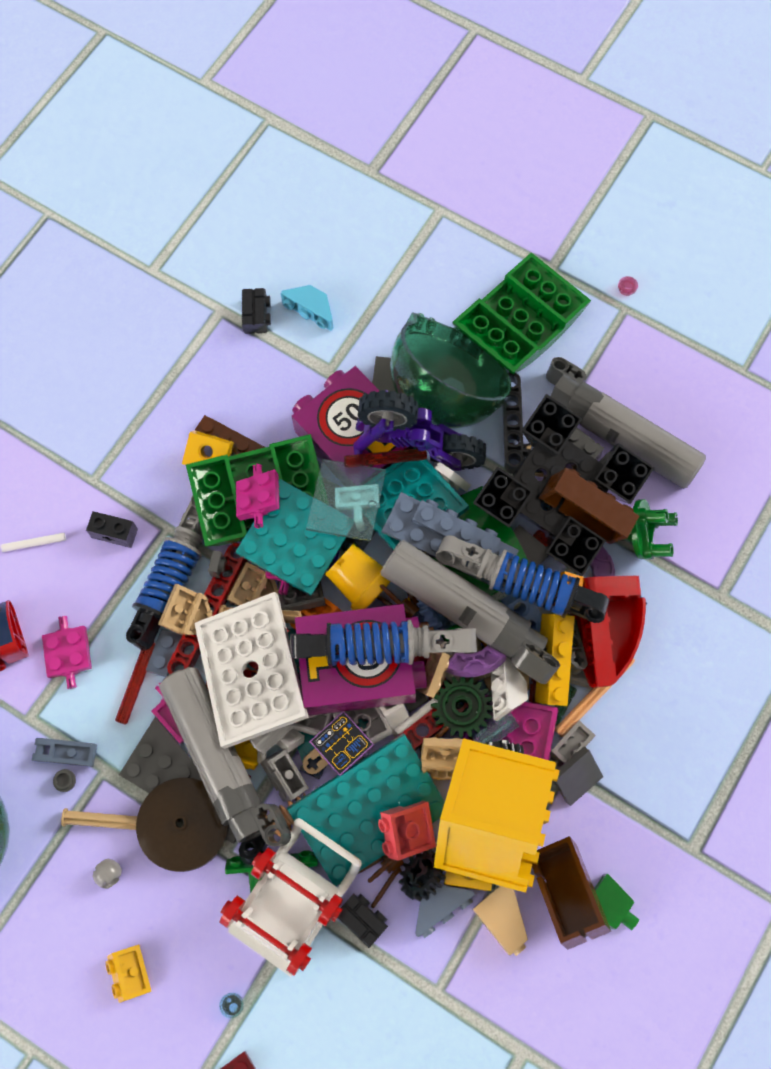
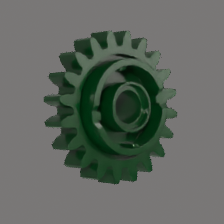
M452 677V684L445 680V689L440 687L438 691L440 695H435L433 698L437 703H432L431 708L437 711L432 713V718L439 717L435 723L436 726L444 724L443 728L445 726L449 727L451 738H453L456 732L459 733L460 739L463 738L464 733H467L468 737L472 738L473 730L479 735V726L487 728V723L484 719H492V716L487 713L493 711V707L487 705L492 701V697H485L488 689L480 690L482 682L473 685V677L470 678L469 682H465V677H461L460 682H457V679ZM464 702L469 708L466 712H458L455 708L456 705Z

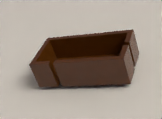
M565 468L550 477L539 496L541 500L556 508L561 498H565L558 511L566 516L573 517L604 538L608 544L628 538L639 518V515L634 513L633 508L625 504L622 505L616 501L612 494L604 493L598 489L594 482L586 481L580 477V474L574 469Z
M568 836L538 849L537 852L540 853L538 863L532 864V868L537 876L538 885L560 944L569 950L586 943L587 936L593 940L612 932L575 841Z

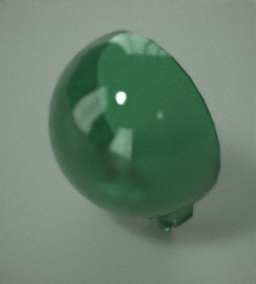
M412 312L394 341L390 358V374L394 389L398 394L404 393L408 397H413L414 401L418 402V408L431 410V423L434 425L443 424L451 429L476 425L494 414L504 404L512 389L511 380L505 368L456 327L452 328L437 322L432 317L427 318L422 313Z

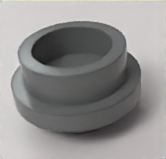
M68 769L58 771L53 778V785L60 792H68L76 784L75 774Z

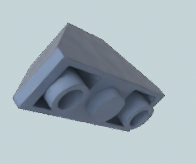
M442 885V888L437 887L435 889L436 895L429 894V900L422 898L418 911L416 936L420 937L422 935L425 939L436 930L433 926L441 921L445 924L455 916L452 913L460 906L463 910L473 903L471 897L475 895L472 890Z

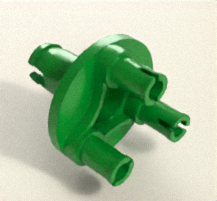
M645 499L636 500L633 510L634 513L639 515V518L628 538L621 541H627L633 545L638 559L673 557V544H654L653 536L655 529L659 528V526H677V512L668 513L667 509L650 510V506Z

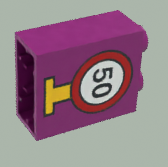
M356 365L346 373L342 370L334 372L325 381V390L314 398L311 395L302 397L292 409L295 433L299 437L311 434L316 456L345 488L364 486L411 450L418 448L411 445L410 447L400 446V448H397L393 443L374 441L363 450V465H354V442L364 433V431L360 432L355 429L358 421L359 398L365 393L369 394L371 391L379 392L376 386Z
M404 604L295 617L296 634H325L327 623L330 622L331 624L340 623L343 628L346 623H350L352 630L355 623H359L362 630V625L365 622L369 623L371 630V624L377 622L380 630L382 622H386L389 628L390 622H396L397 626H399L400 622L411 620L413 627L418 628L419 621L418 616L406 618ZM326 656L299 658L304 708L307 709L308 716L415 703V689L427 688L424 661H416L412 665L407 663L396 664L394 660L392 664H387L386 661L383 664H378L375 661L373 665L368 664V662L365 665H361L359 662L356 665H351L348 659L347 665L342 666L339 659L336 666L328 667Z

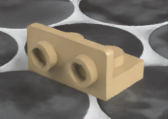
M445 652L430 653L425 665L427 688L416 690L432 698L438 695L452 655Z

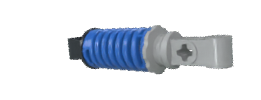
M193 496L185 513L182 515L179 526L175 528L174 537H165L161 552L158 554V559L154 562L155 566L151 568V573L147 576L148 581L144 583V588L141 589L138 598L132 605V608L137 613L126 632V639L140 650H148L153 645L161 627L158 623L174 585L179 584L185 587L184 584L189 582L187 576L192 575L191 569L196 567L198 560L202 556L198 546L202 544L204 539Z
M450 535L443 538L436 552V559L441 564L474 575L480 580L484 578L490 581V590L494 589L502 593L505 591L507 595L512 593L514 598H518L521 594L520 598L522 601H526L529 597L530 604H535L536 601L538 607H543L545 604L546 610H551V612L561 615L562 618H565L568 612L593 623H600L605 618L609 605L608 597L602 593L579 586L580 578L568 577L567 574H563L560 578L559 571L552 573L551 568L544 570V566L541 564L536 567V563L533 561L528 564V560L522 558L518 563L519 556H514V554L507 552L508 550L504 549L500 555H496L490 549H483Z
M411 620L402 621L399 626H397L396 622H390L389 628L386 622H382L380 630L377 622L371 624V630L367 622L363 623L362 630L359 623H355L352 630L350 623H346L343 628L340 623L331 624L330 622L327 623L325 634H290L291 658L326 656L328 667L336 666L339 659L342 666L347 665L348 659L351 665H356L357 662L361 665H365L366 662L373 665L375 661L378 664H383L384 661L387 664H392L393 660L396 664L407 663L412 665L414 657L424 656V658H429L430 653L477 652L476 628L429 630L428 625H423L422 628L413 627ZM440 635H444L446 639H449V642L445 643L444 647L436 643V640L440 639Z

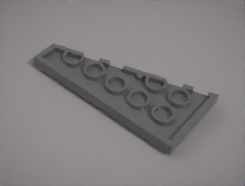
M156 717L119 773L121 777L148 793L158 785L175 778H194L202 781L193 760ZM229 825L226 840L234 844L236 838Z

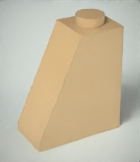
M499 886L472 910L509 956L513 953L517 956L526 948L524 943L528 940L514 889Z

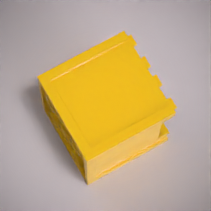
M463 738L440 817L434 868L525 893L527 887L532 888L535 875L530 874L532 864L538 863L540 854L537 852L538 846L543 847L546 834L541 833L543 824L549 822L551 811L546 810L547 803H553L555 792L550 791L552 781L557 782L560 771L555 769L556 762Z

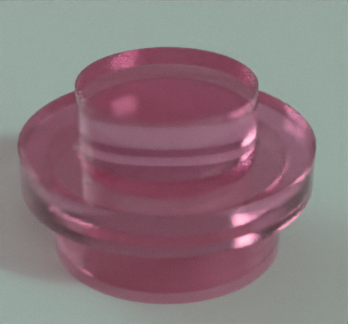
M625 276L619 280L618 289L622 295L630 296L637 291L638 282L633 277Z

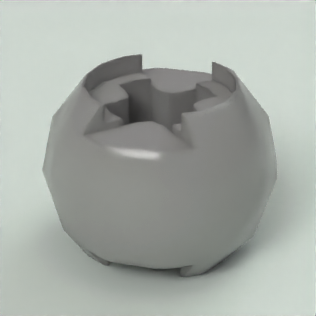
M108 858L96 865V870L93 871L92 877L95 884L101 888L108 889L119 881L122 868L118 862Z

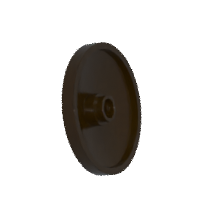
M175 778L158 785L143 801L136 820L137 839L144 854L157 866L173 872H189L207 865L221 851L229 830V825H222L203 782L194 778ZM181 819H183L184 825L182 827H178L177 822H180Z

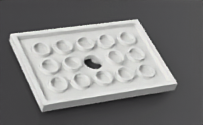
M276 592L194 623L219 742L222 748L226 749L309 718L307 709L304 708L302 688L295 660L291 658L290 640ZM249 662H256L258 664L257 674L251 678L245 677L243 671L247 668V664Z

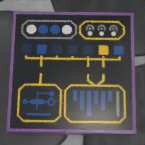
M344 711L309 741L339 776L345 773L374 746L370 739Z

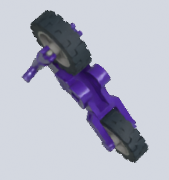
M379 390V392L371 391L369 394L365 393L359 398L358 421L355 429L360 432L364 431V433L354 442V465H363V450L374 441L393 443L397 448H400V446L410 447L411 445L418 447L419 451L427 450L430 454L431 462H441L454 471L465 470V468L474 469V467L478 468L485 464L486 443H483L481 439L477 440L474 436L468 437L467 435L460 434L442 423L438 425L432 424V411L426 408H418V402L414 401L413 397H408L404 393L398 394L396 391Z

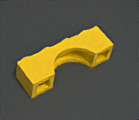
M542 614L540 634L548 638L546 644L547 653L559 661L560 667L547 684H541L536 681V703L568 706L575 616L566 615L565 618L558 614Z

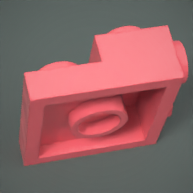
M421 801L406 807L398 806L380 812L381 819L378 821L380 831L384 833L385 842L382 844V849L388 858L399 861L436 847L429 802Z

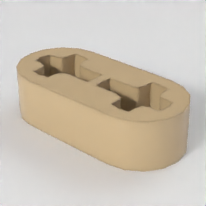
M315 748L303 759V768L309 774H316L328 765V762ZM320 756L321 759L317 762L318 767L316 769L313 767L309 769L307 767L309 764L308 759L314 760Z

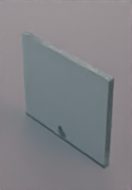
M322 459L306 530L371 542L386 470Z

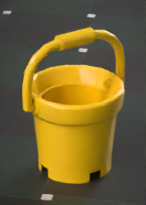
M354 543L325 573L329 580L351 603L350 608L352 610L366 609L382 593L383 590L380 588V585L383 584L387 587L390 583L389 580L381 576L380 572L383 566Z

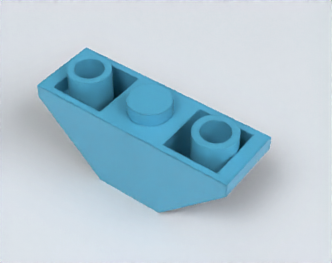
M311 285L283 290L280 293L282 304L287 309L297 311L303 318L311 319L322 329L326 328L330 331L334 329L326 293Z

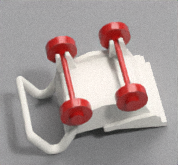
M300 818L294 821L291 839L288 844L280 846L276 852L268 847L263 854L261 852L257 854L252 862L254 867L251 875L259 881L246 901L238 895L232 902L228 900L220 911L223 915L219 921L220 924L229 929L228 933L290 977L292 975L295 976L299 969L304 971L311 961L308 955L312 950L310 947L322 926L326 927L331 920L335 922L343 910L340 908L343 901L342 897L356 878L362 865V861ZM302 829L352 863L348 873L338 887L288 853L299 838Z

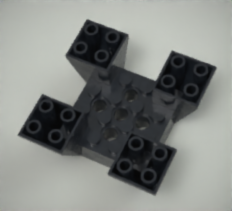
M545 394L521 430L531 445L530 450L512 476L496 467L473 504L508 528H510L518 514L549 534L545 553L579 576H583L606 540L573 517L559 512L558 510L565 500L563 497L556 508L549 506L547 511L541 508L542 500L539 496L552 475L563 470L566 464H570L580 474V477L586 481L594 482L598 489L604 493H610L617 500L631 504L655 467L619 443L600 461H597L568 441L583 418ZM537 469L541 470L544 474L542 481L535 478Z

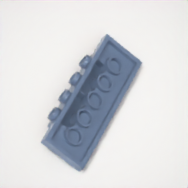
M402 492L382 529V533L399 541L405 540L435 559L436 552L443 538L449 535L470 544H475L483 549H490L496 555H500L504 549L514 554V556L519 551L500 541L501 539L497 537V532L486 528L484 531L478 528V523L471 519L461 520L457 518L458 513L451 509L443 511L437 508L439 504L433 500L427 499L426 502L423 500L420 502ZM465 573V574H467V575H469V576H471V577H473V578H475V579H478V578H476V576H474V575H471V574H469V573ZM481 578L480 580L488 585L490 583V581H488L487 579L485 580L484 578Z

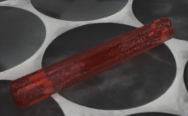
M409 449L344 456V465L349 468L426 460L427 451Z
M155 643L148 650L140 651L115 718L117 723L126 725L129 721L146 675V668Z

